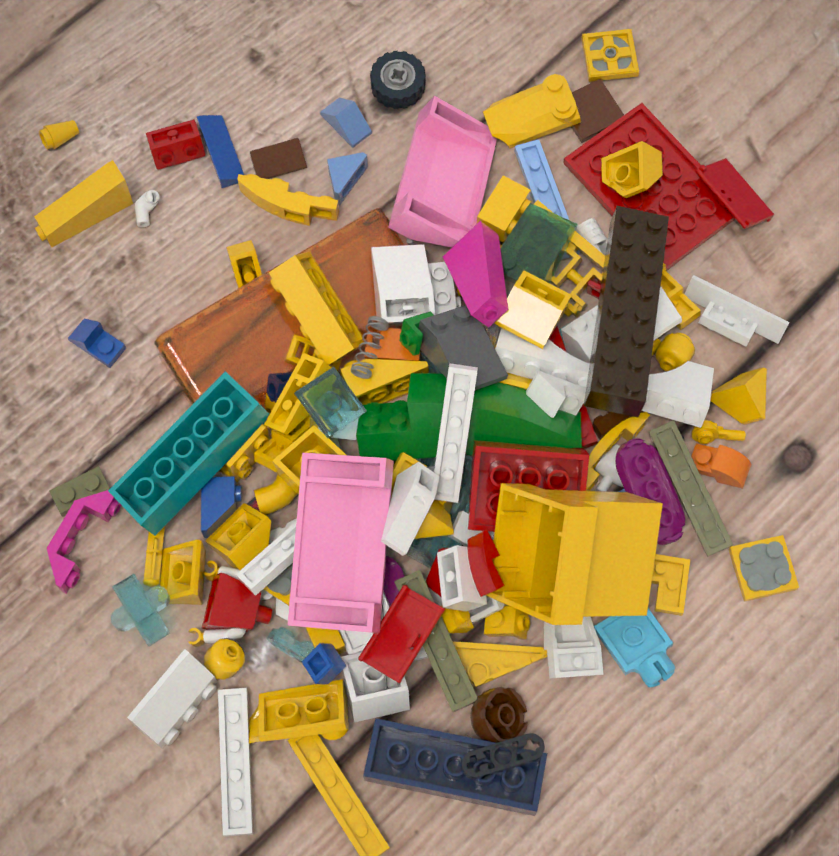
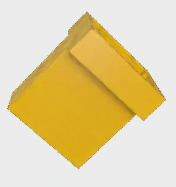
M501 483L493 540L500 556L492 559L505 586L486 596L552 625H582L583 617L647 616L663 503L628 492L545 490L530 484Z

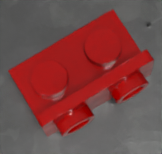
M195 119L146 133L154 163L158 170L205 156Z

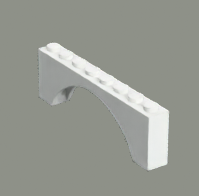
M501 328L495 350L507 373L533 379L539 370L586 388L589 363L568 354L549 339L544 348L541 349ZM687 361L676 369L663 373L649 374L646 403L642 411L701 428L710 406L714 368Z

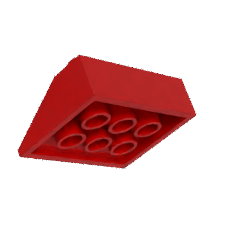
M474 440L468 530L495 532L501 483L530 484L545 490L586 491L590 455L585 449Z

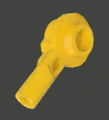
M704 420L701 428L693 426L691 436L693 440L700 444H709L714 439L744 441L746 433L742 430L724 429V427L718 426L717 423Z

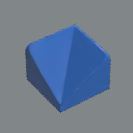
M319 643L302 661L315 684H329L346 667L334 646L325 643Z

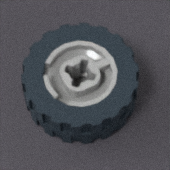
M398 50L391 53L387 52L382 57L377 58V61L372 65V71H370L373 96L377 98L380 104L382 103L385 107H392L393 109H405L410 105L416 104L422 98L426 85L425 68L422 66L420 59H417L413 54H408L406 51L398 52Z

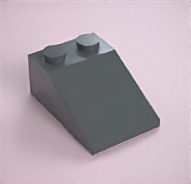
M465 305L420 320L419 330L423 334L420 350L446 378L448 376L449 364L451 363L478 367L475 390L507 379L508 374L482 323L471 316Z

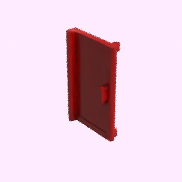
M727 158L707 166L703 164L696 170V173L716 195V200L723 208L728 209L744 229L763 221L769 222L775 215Z
M403 585L380 622V633H373L358 660L365 662L400 684L445 609L409 589L407 585Z

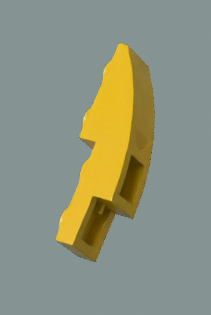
M238 174L237 180L240 191L257 206L273 215L308 226L311 224L312 217L338 220V200L330 196L316 197L300 191L292 193L289 182H285L282 179H264L254 174Z

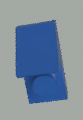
M85 318L68 337L70 342L109 368L113 366L126 349L124 343L104 331L100 322Z

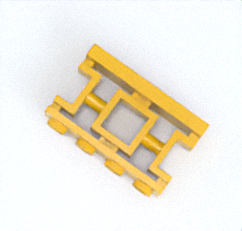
M537 200L531 207L532 211L525 216L526 220L533 225L529 232L517 245L508 237L502 245L500 244L502 261L509 267L514 264L520 269L519 276L525 270L548 283L551 281L558 288L567 278L577 285L570 293L572 295L571 299L576 304L573 306L571 303H568L564 314L568 317L573 314L578 318L581 315L580 312L587 307V304L579 295L586 289L589 280L596 278L602 282L603 273L601 274L593 267L585 277L581 276L575 269L583 260L576 251L579 250L601 270L604 268L605 255ZM540 218L564 239L561 241L553 234L543 244L536 238L544 228L537 219ZM529 245L537 252L529 262L536 271H531L509 251L513 249L517 254L521 255ZM555 245L572 258L557 277L540 265V262Z

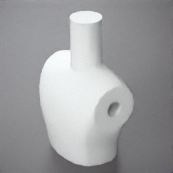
M613 445L602 456L595 467V470L603 477L595 491L607 492L612 483L623 487L615 463L619 445Z

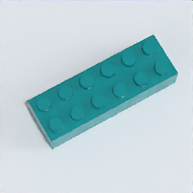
M225 371L108 491L143 528L156 536L233 457L253 433L266 422L269 413Z

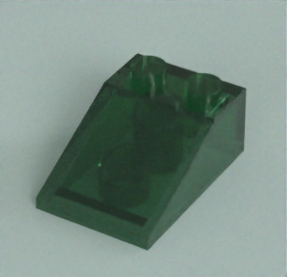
M530 203L500 249L504 279L516 283L525 270L550 283L578 224Z

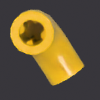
M278 473L272 484L254 490L259 511L264 515L274 513L288 506L298 495Z

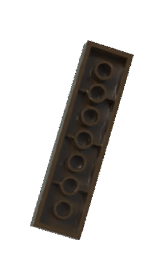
M616 206L609 226L584 399L585 407L639 417L646 403L669 221L668 216Z

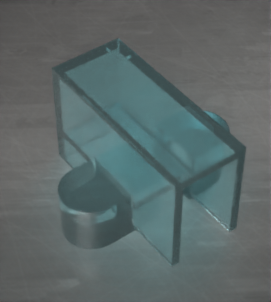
M135 574L112 586L123 604L111 615V623L118 631L125 632L136 626L148 647L170 634L158 614L170 602V596L164 587L155 586L145 592Z

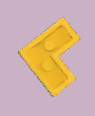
M655 554L651 583L658 584L654 611L679 616L683 615L690 559Z

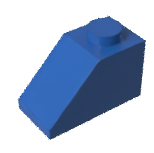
M235 476L212 477L201 488V532L204 538L210 537L237 510V502H242V486L237 485Z

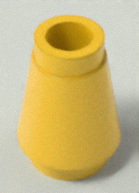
M74 120L45 125L43 129L39 130L40 139L47 150L50 148L55 150L79 134V129Z

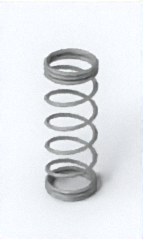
M378 316L369 317L368 324L366 325L368 333L362 335L364 343L359 345L361 352L355 355L358 362L353 363L350 369L352 374L360 378L369 379L372 372L368 368L373 369L374 366L366 362H360L357 356L365 354L373 359L378 358L373 353L364 352L361 349V345L368 344L376 349L381 348L376 343L367 342L364 336L371 334L376 338L384 339L383 335L370 332L368 326L370 325L381 331L387 330L389 326L385 319ZM371 320L380 321L384 324L372 322Z

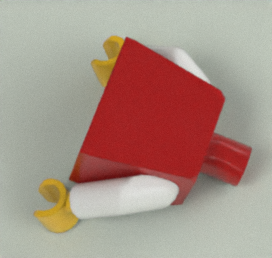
M208 561L206 564L208 567L214 568V571L211 573L203 572L205 578L212 581L202 623V629L206 630L203 633L197 628H191L188 632L192 634L198 633L199 637L196 641H188V643L199 647L204 642L206 644H214L223 638L236 640L252 630L255 621L269 624L272 608L259 605L261 591L255 596L236 576L240 571L239 569L226 566L219 568L214 561Z

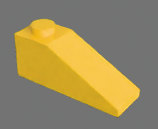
M303 353L264 425L284 435H288L328 397L340 374L325 361Z

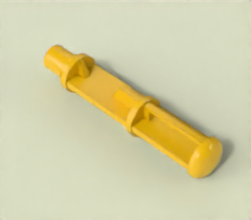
M165 526L156 536L148 531L143 584L149 587H155L160 584Z

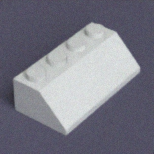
M661 286L654 340L682 322V317ZM598 305L561 329L566 352L589 364Z

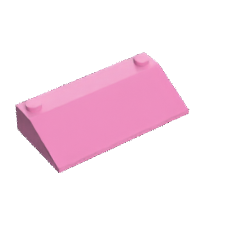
M436 96L422 108L417 118L388 228L411 240L453 247L476 225L497 138L492 137L487 125Z
M302 453L288 626L380 633L387 545L381 542L390 506L394 461L377 457Z

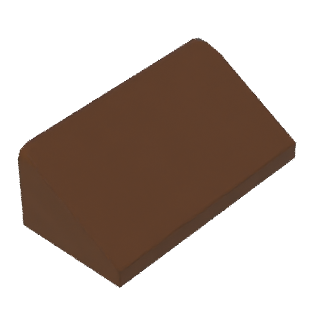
M299 138L250 151L255 174L260 178L270 179L307 168Z

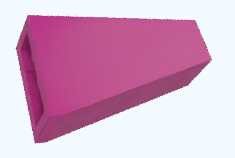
M479 221L443 256V259L471 316L487 327H490L508 310L499 236L495 231Z

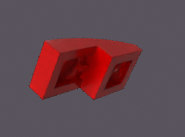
M488 530L469 538L467 549L470 569L480 597L505 586L492 559L500 556Z

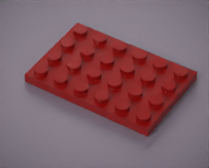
M643 103L637 105L564 158V165L612 217L616 206L669 217L663 261L666 265V271L735 220L728 209L723 208L716 200V195L696 173V170L701 166L700 163ZM643 141L662 152V176L647 190L625 198L602 182L601 158Z

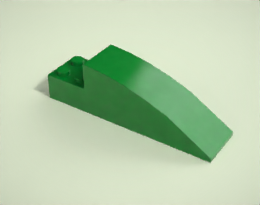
M411 373L407 402L398 400L393 403L371 402L361 405L356 431L359 456L397 460L399 455L404 452L414 459L436 457L447 378L443 374ZM499 382L474 391L465 455H473L474 440L561 448H582L581 412H578L575 416L558 410L554 418H552L526 395V390L523 388Z

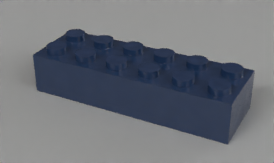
M375 718L363 778L367 782L535 816L538 810L548 753H543L541 758L535 762L480 779H470L464 775L461 768L462 759L465 754L496 743ZM514 747L517 754V761L522 760V758L520 757V753L529 751L531 755H535V751L524 748L517 749V747ZM505 748L498 749L494 754L495 760L502 765L509 763L512 758L510 751ZM484 753L486 760L476 761L475 757L470 758V764L466 765L467 768H472L475 773L479 772V767L488 763V769L494 768L490 763V753Z

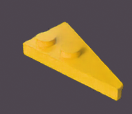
M452 641L473 688L548 657L547 650H544V647Z

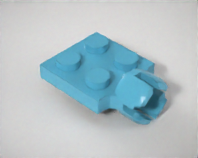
M649 608L647 616H610L594 626L598 637L625 676L631 672H636L645 684L652 688L660 685L658 682L660 679L666 681L674 674L675 666L666 653L667 649L672 647L673 642Z

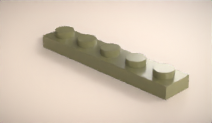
M670 421L650 430L649 435L707 557L733 546L675 421Z
M420 570L394 581L398 591L401 590L403 585H407L409 589L434 602ZM440 617L423 647L452 712H456L473 704L477 699V695L443 619Z

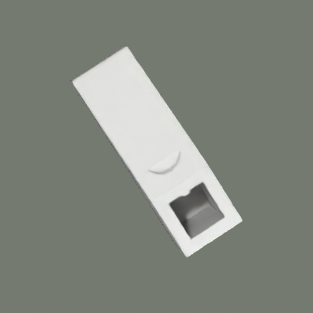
M420 462L397 475L381 542L402 556L407 554L435 499L440 477Z

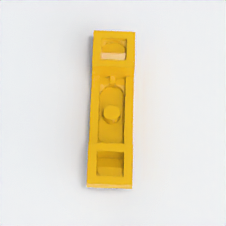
M643 412L640 413L639 417L632 416L622 421L598 442L589 456L586 491H591L598 482L600 474L594 469L602 456L621 437L627 441L635 439L646 426L650 417L649 413Z

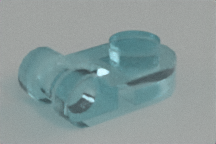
M280 627L279 630L273 628L266 638L273 646L301 663L314 649L311 642L303 641L300 643L294 639L293 633L283 627Z

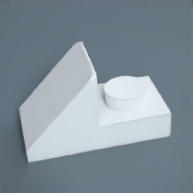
M538 370L526 390V395L552 418H554L558 410L576 416L584 403L586 388Z

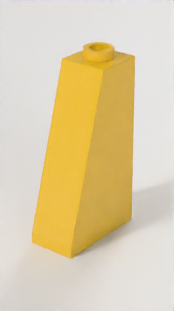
M112 160L34 216L38 224L35 230L42 242L47 240L52 248L133 205L126 180L114 161Z

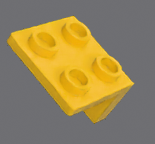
M262 424L219 471L226 477L235 476L236 482L240 479H246L253 470L252 466L255 463L254 453L270 440L267 427Z

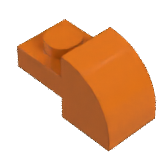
M696 443L691 455L699 474L713 477L717 483L743 489L752 464L742 453L720 444L718 448Z

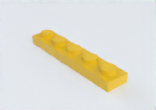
M319 735L288 739L289 745L359 856H380L388 851L390 847Z

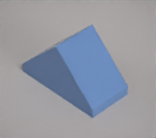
M338 98L320 112V115L352 148L372 134V130L355 101Z
M363 152L327 159L334 198L338 200L339 205H341L368 168L367 154Z

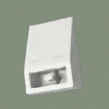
M424 244L371 247L376 316L385 319L389 323L388 327L402 326L404 319L431 311L435 315L434 294Z

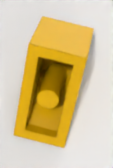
M252 240L226 247L243 305L268 298Z

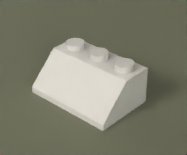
M184 649L127 718L159 747L163 748L166 744L169 746L180 733L178 729L184 722L189 723L198 712L196 707L203 699L208 700L217 689L215 684L218 681L209 670Z

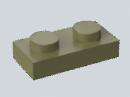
M98 466L49 490L63 517L68 513L75 500L109 490L110 487Z

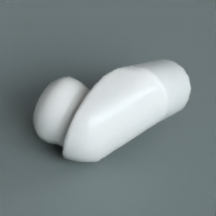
M155 190L145 192L135 202L136 223L138 227L150 225L149 212L158 204L160 199L159 193Z

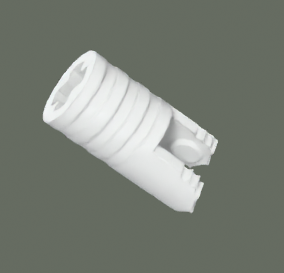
M595 218L588 219L576 227L575 231L601 253L606 254L608 239Z

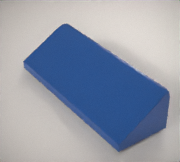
M197 116L198 125L221 188L238 184V174L244 175L223 116Z

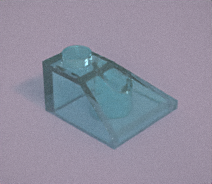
M332 367L294 393L327 439L348 427L367 411L335 367Z

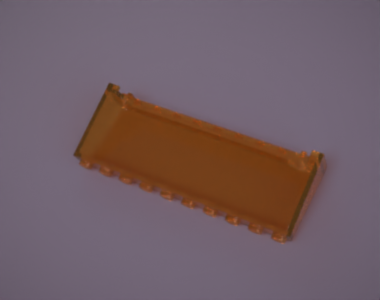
M376 208L298 253L311 252L362 335L368 333L366 325L368 324L369 317L376 316L371 247L404 246L397 232L388 228L390 221L381 208ZM273 269L165 331L155 340L154 344L160 360L190 406L225 371L259 404L264 405L269 374L294 371L295 365L284 362L292 336L296 334L304 338L306 337L300 330L301 323L297 317L292 316L285 306L287 301L282 293H278L271 284L272 277L269 272ZM370 325L368 326L370 332L380 334L381 330H377ZM299 344L295 357L300 359L304 346ZM309 348L308 355L312 356L314 349Z

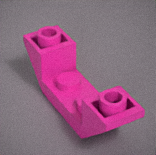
M108 490L75 500L46 548L56 585L65 594L78 583L80 569L75 562L65 558L64 555H68L72 551L75 544L74 538L78 531H82L88 523V514L90 513L109 522L112 516L115 517L122 506Z

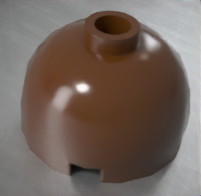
M497 687L486 690L477 697L471 708L470 719L472 728L476 735L484 741L499 743L522 736L528 722H524V713L527 712L526 705L522 697L512 688Z

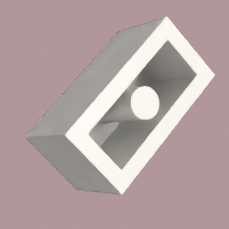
M456 545L437 552L443 608L469 611L487 605L486 595L480 597L473 580L467 547Z

